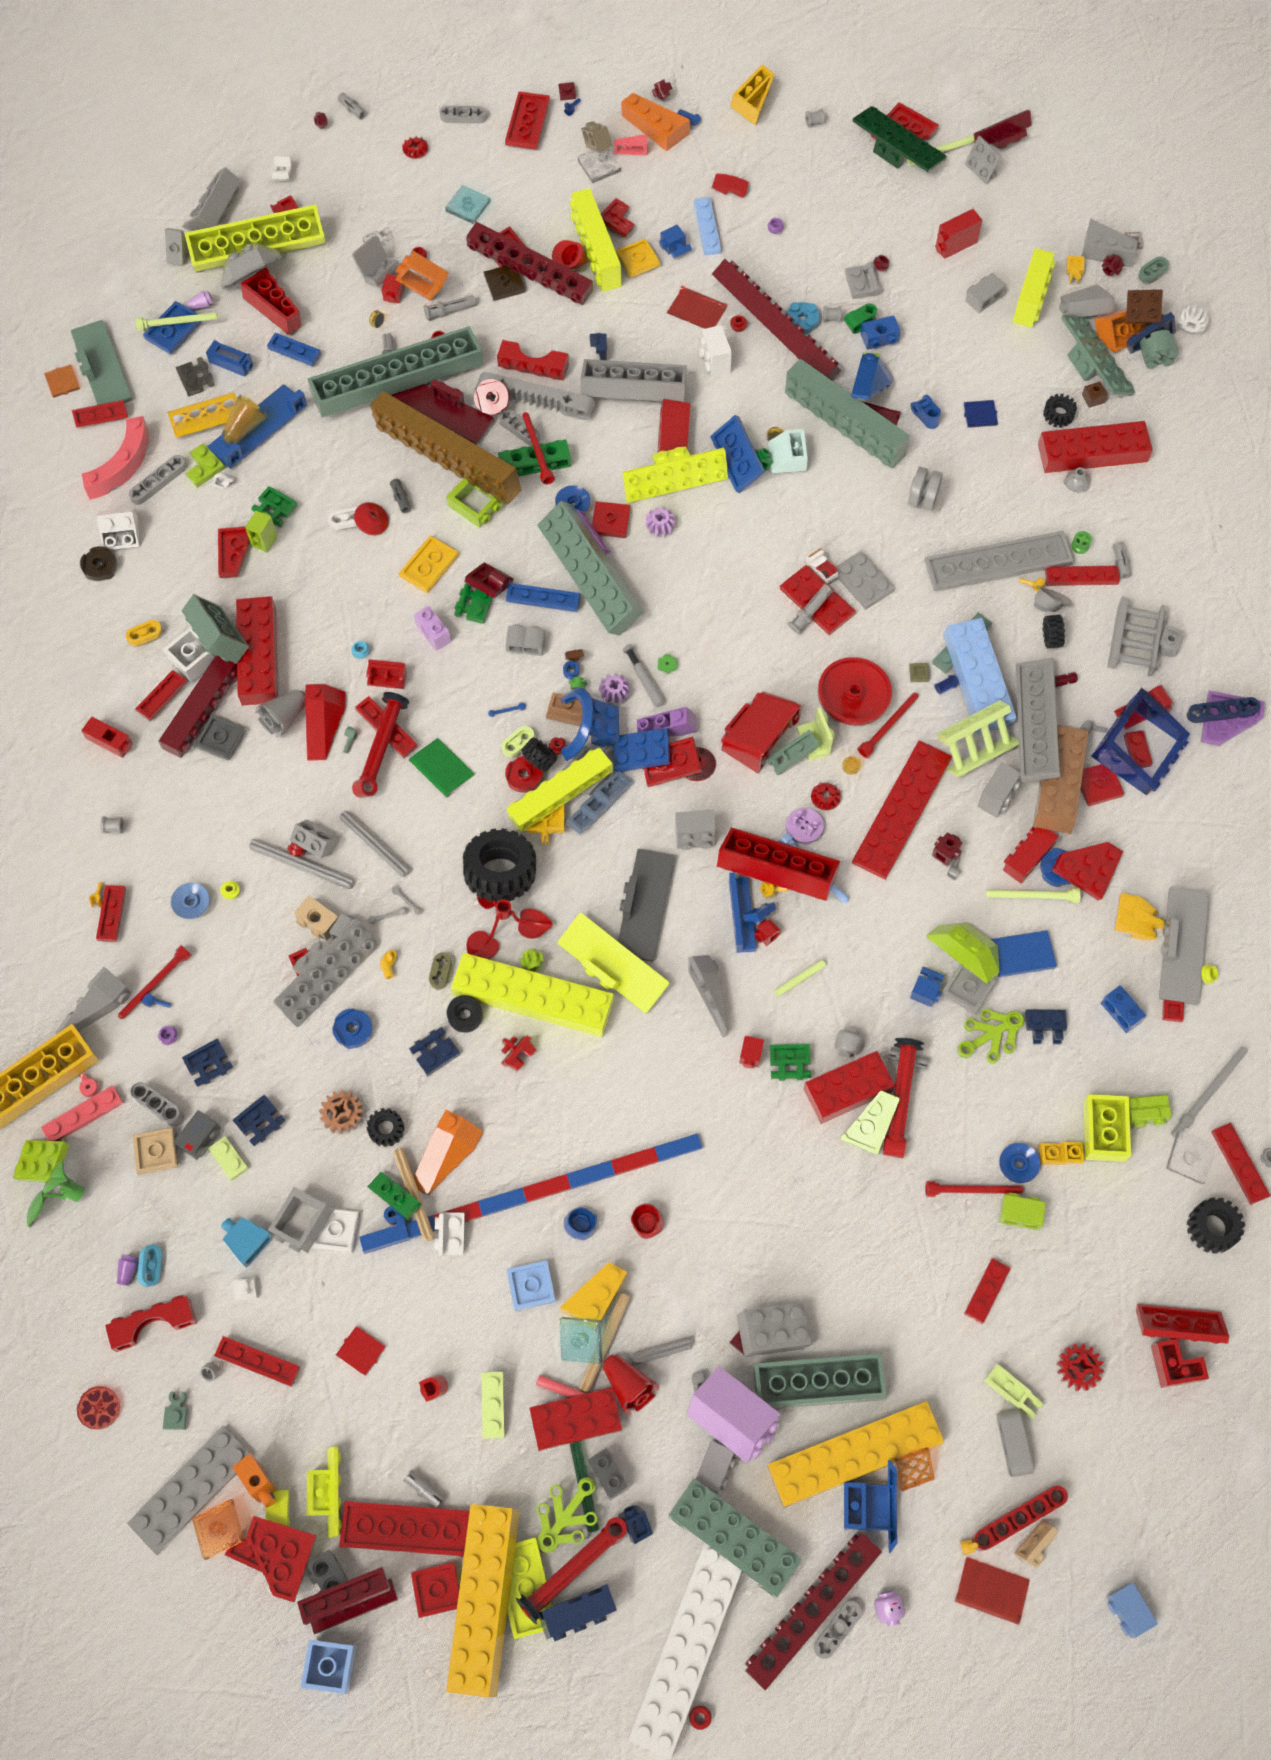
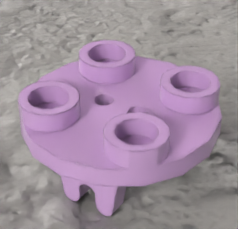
M810 808L794 810L786 821V832L794 838V841L804 845H810L812 842H815L823 832L824 822L822 817Z

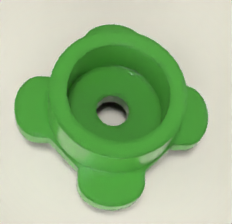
M573 677V680H569L570 689H585L587 681L582 677Z

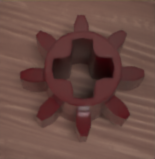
M665 79L653 84L655 87L652 89L654 97L658 96L659 100L671 95L669 90L673 88L670 82L666 83Z
M1114 254L1111 257L1107 255L1103 260L1104 263L1101 265L1103 272L1108 276L1119 275L1124 266L1121 257Z

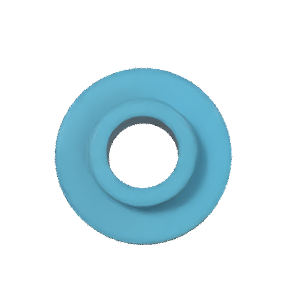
M357 641L353 644L351 652L355 658L362 659L368 656L370 648L367 643Z

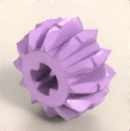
M656 506L655 510L650 509L649 514L646 516V527L649 529L650 534L655 533L656 537L659 534L663 536L666 533L671 534L672 529L675 527V516L672 514L671 509L666 510L665 507L659 509Z
M616 672L612 677L607 674V679L602 678L599 685L601 698H605L606 703L611 700L613 705L615 701L622 703V699H627L630 692L628 679L624 680L623 674L617 677Z

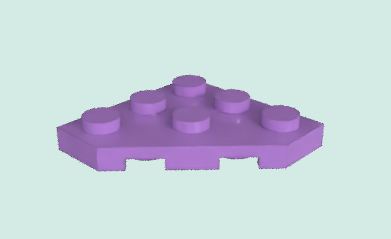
M1209 690L1206 703L1246 697ZM1258 700L1260 708L1253 716L1203 722L1201 742L1220 746L1260 722L1263 718L1265 701ZM1228 706V710L1230 712H1237L1235 706ZM1216 708L1209 709L1211 714H1219V711Z

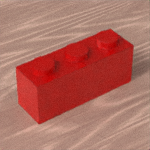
M1032 827L1026 835L1028 838L1025 841L1021 840L1015 847L1016 852L1013 855L1010 853L1005 858L1003 871L1022 884L1040 863L1044 855L1055 845L1059 836L1051 830Z

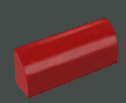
M663 399L660 408L657 453L673 450L677 447L686 446L688 449L690 403Z

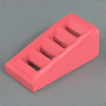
M647 135L614 139V154L647 155Z

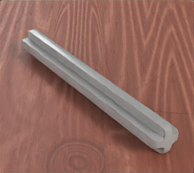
M348 811L340 814V820L401 877H405L410 872L404 863Z

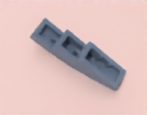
M620 771L616 772L595 789L594 794L581 804L580 809L567 819L566 824L581 835L624 794L633 781Z

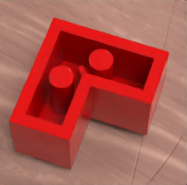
M1178 1339L1157 1342L1151 1345L1161 1388L1202 1382L1209 1379L1204 1357L1183 1360Z

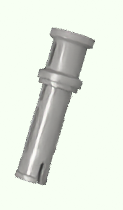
M471 295L445 303L438 301L437 304L424 305L423 307L426 319L430 320L437 316L443 317L445 313L476 306L474 296Z
M824 584L803 610H799L797 612L798 615L792 622H788L787 625L800 635L802 628L807 622H811L813 614L833 590Z

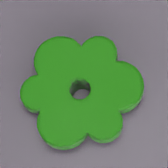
M670 654L663 655V658L658 659V670L665 671V673L677 670V659L671 657Z

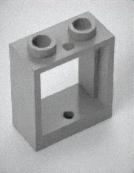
M293 1187L268 1230L274 1234L272 1238L282 1244L284 1241L289 1242L290 1245L288 1247L298 1253L300 1250L308 1253L334 1209ZM302 1201L316 1209L317 1212L301 1239L297 1241L281 1231L298 1202Z

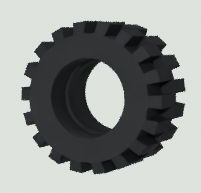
M1213 1197L1202 1201L1188 1216L1190 1219L1187 1220V1225L1190 1227L1187 1229V1232L1192 1234L1191 1241H1196V1247L1198 1248L1204 1247V1252L1208 1253L1211 1250L1212 1254L1223 1253L1232 1248L1242 1239L1241 1236L1244 1235L1245 1231L1242 1229L1245 1227V1222L1241 1221L1243 1214H1238L1237 1212L1239 1208L1237 1206L1232 1207L1231 1201L1224 1202V1198L1220 1197L1217 1200ZM1207 1216H1216L1224 1223V1236L1215 1235L1208 1229L1206 1225Z

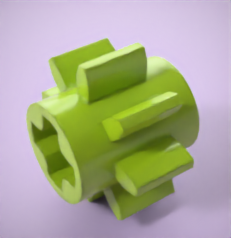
M534 948L524 951L522 953L523 957L520 958L522 969L532 972L540 970L542 968L541 964L545 963L542 952L537 953Z

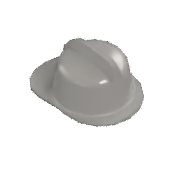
M1037 585L1039 590L1034 602V607L1044 612H1053L1061 604H1073L1072 600L1065 595Z

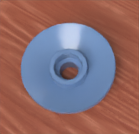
M185 883L179 886L172 894V910L177 916L184 919L197 918L207 910L210 901L209 894L198 883ZM191 901H195L193 905L189 906Z

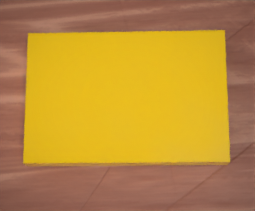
M430 535L398 573L399 577L428 594L458 558L459 552Z

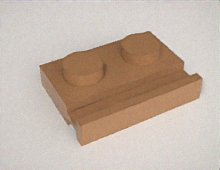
M553 692L546 713V719L580 726L582 721V705L579 699H575L568 704H565V702L561 703V698L564 695Z

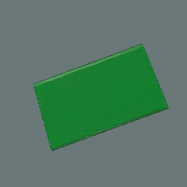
M438 738L409 759V762L446 798L451 795L453 790L475 775Z

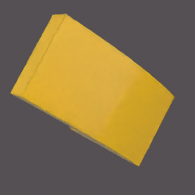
M1083 1143L1038 1144L1039 1159L1042 1165L1084 1163Z

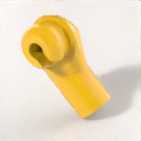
M394 950L386 952L380 961V966L386 980L395 976L391 968L397 958V953Z

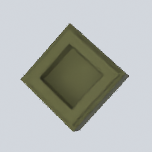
M928 663L909 664L910 683L929 682Z

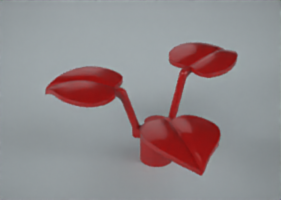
M477 896L479 905L484 909H491L495 906L496 917L490 935L484 931H476L468 937L466 943L467 954L485 959H491L496 955L499 950V942L492 937L495 934L499 920H506L512 916L516 922H519V933L528 939H535L543 935L552 927V922L545 914L535 909L522 910L519 919L515 915V911L511 910V903L508 900L502 899L490 902L486 901V898L481 899Z

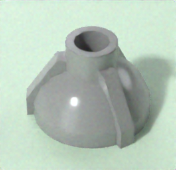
M1081 467L1068 472L1064 479V485L1073 492H1086L1090 484L1088 473Z

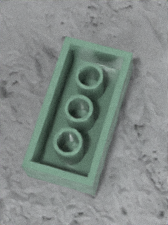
M193 594L181 610L186 617L185 620L192 626V631L197 634L198 640L205 646L207 653L212 656H220L226 662L232 661L237 664L248 649V644L222 606Z

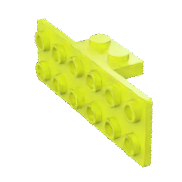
M686 446L677 447L673 450L652 454L653 465L622 472L627 503L728 479L726 451L724 448L690 455Z
M582 913L578 914L557 942L582 963L581 965L586 968L584 971L592 978L597 976L601 980L599 983L608 990L609 988L617 990L644 1013L649 1012L670 984L669 981Z

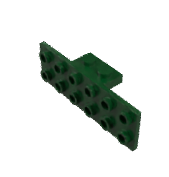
M870 106L852 120V122L877 138L873 152L897 169L902 166L904 157L926 172H929L947 158L940 150H937L928 142L916 136L915 133L910 132L903 125L897 123L873 106Z

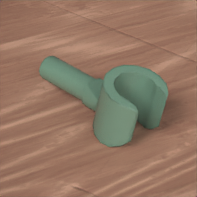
M350 726L344 732V735L348 737L343 751L348 754L352 741L358 736L356 730Z

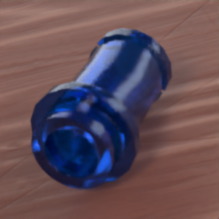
M948 675V678L934 684L935 690L941 695L951 688H957L959 680L955 675Z

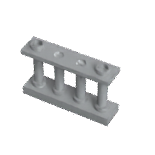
M1122 596L1117 608L1107 668L1115 669L1117 662L1123 661L1149 667L1147 676H1151L1153 671L1157 670L1159 666L1157 653L1162 623H1165L1167 613L1164 612L1165 605H1161L1158 613L1132 608L1131 605H1128L1129 598ZM1129 615L1156 620V626L1151 628L1128 623L1125 619ZM1129 630L1154 635L1153 644L1127 639L1123 636V631ZM1129 646L1151 651L1150 659L1125 655L1123 652H1120V648Z

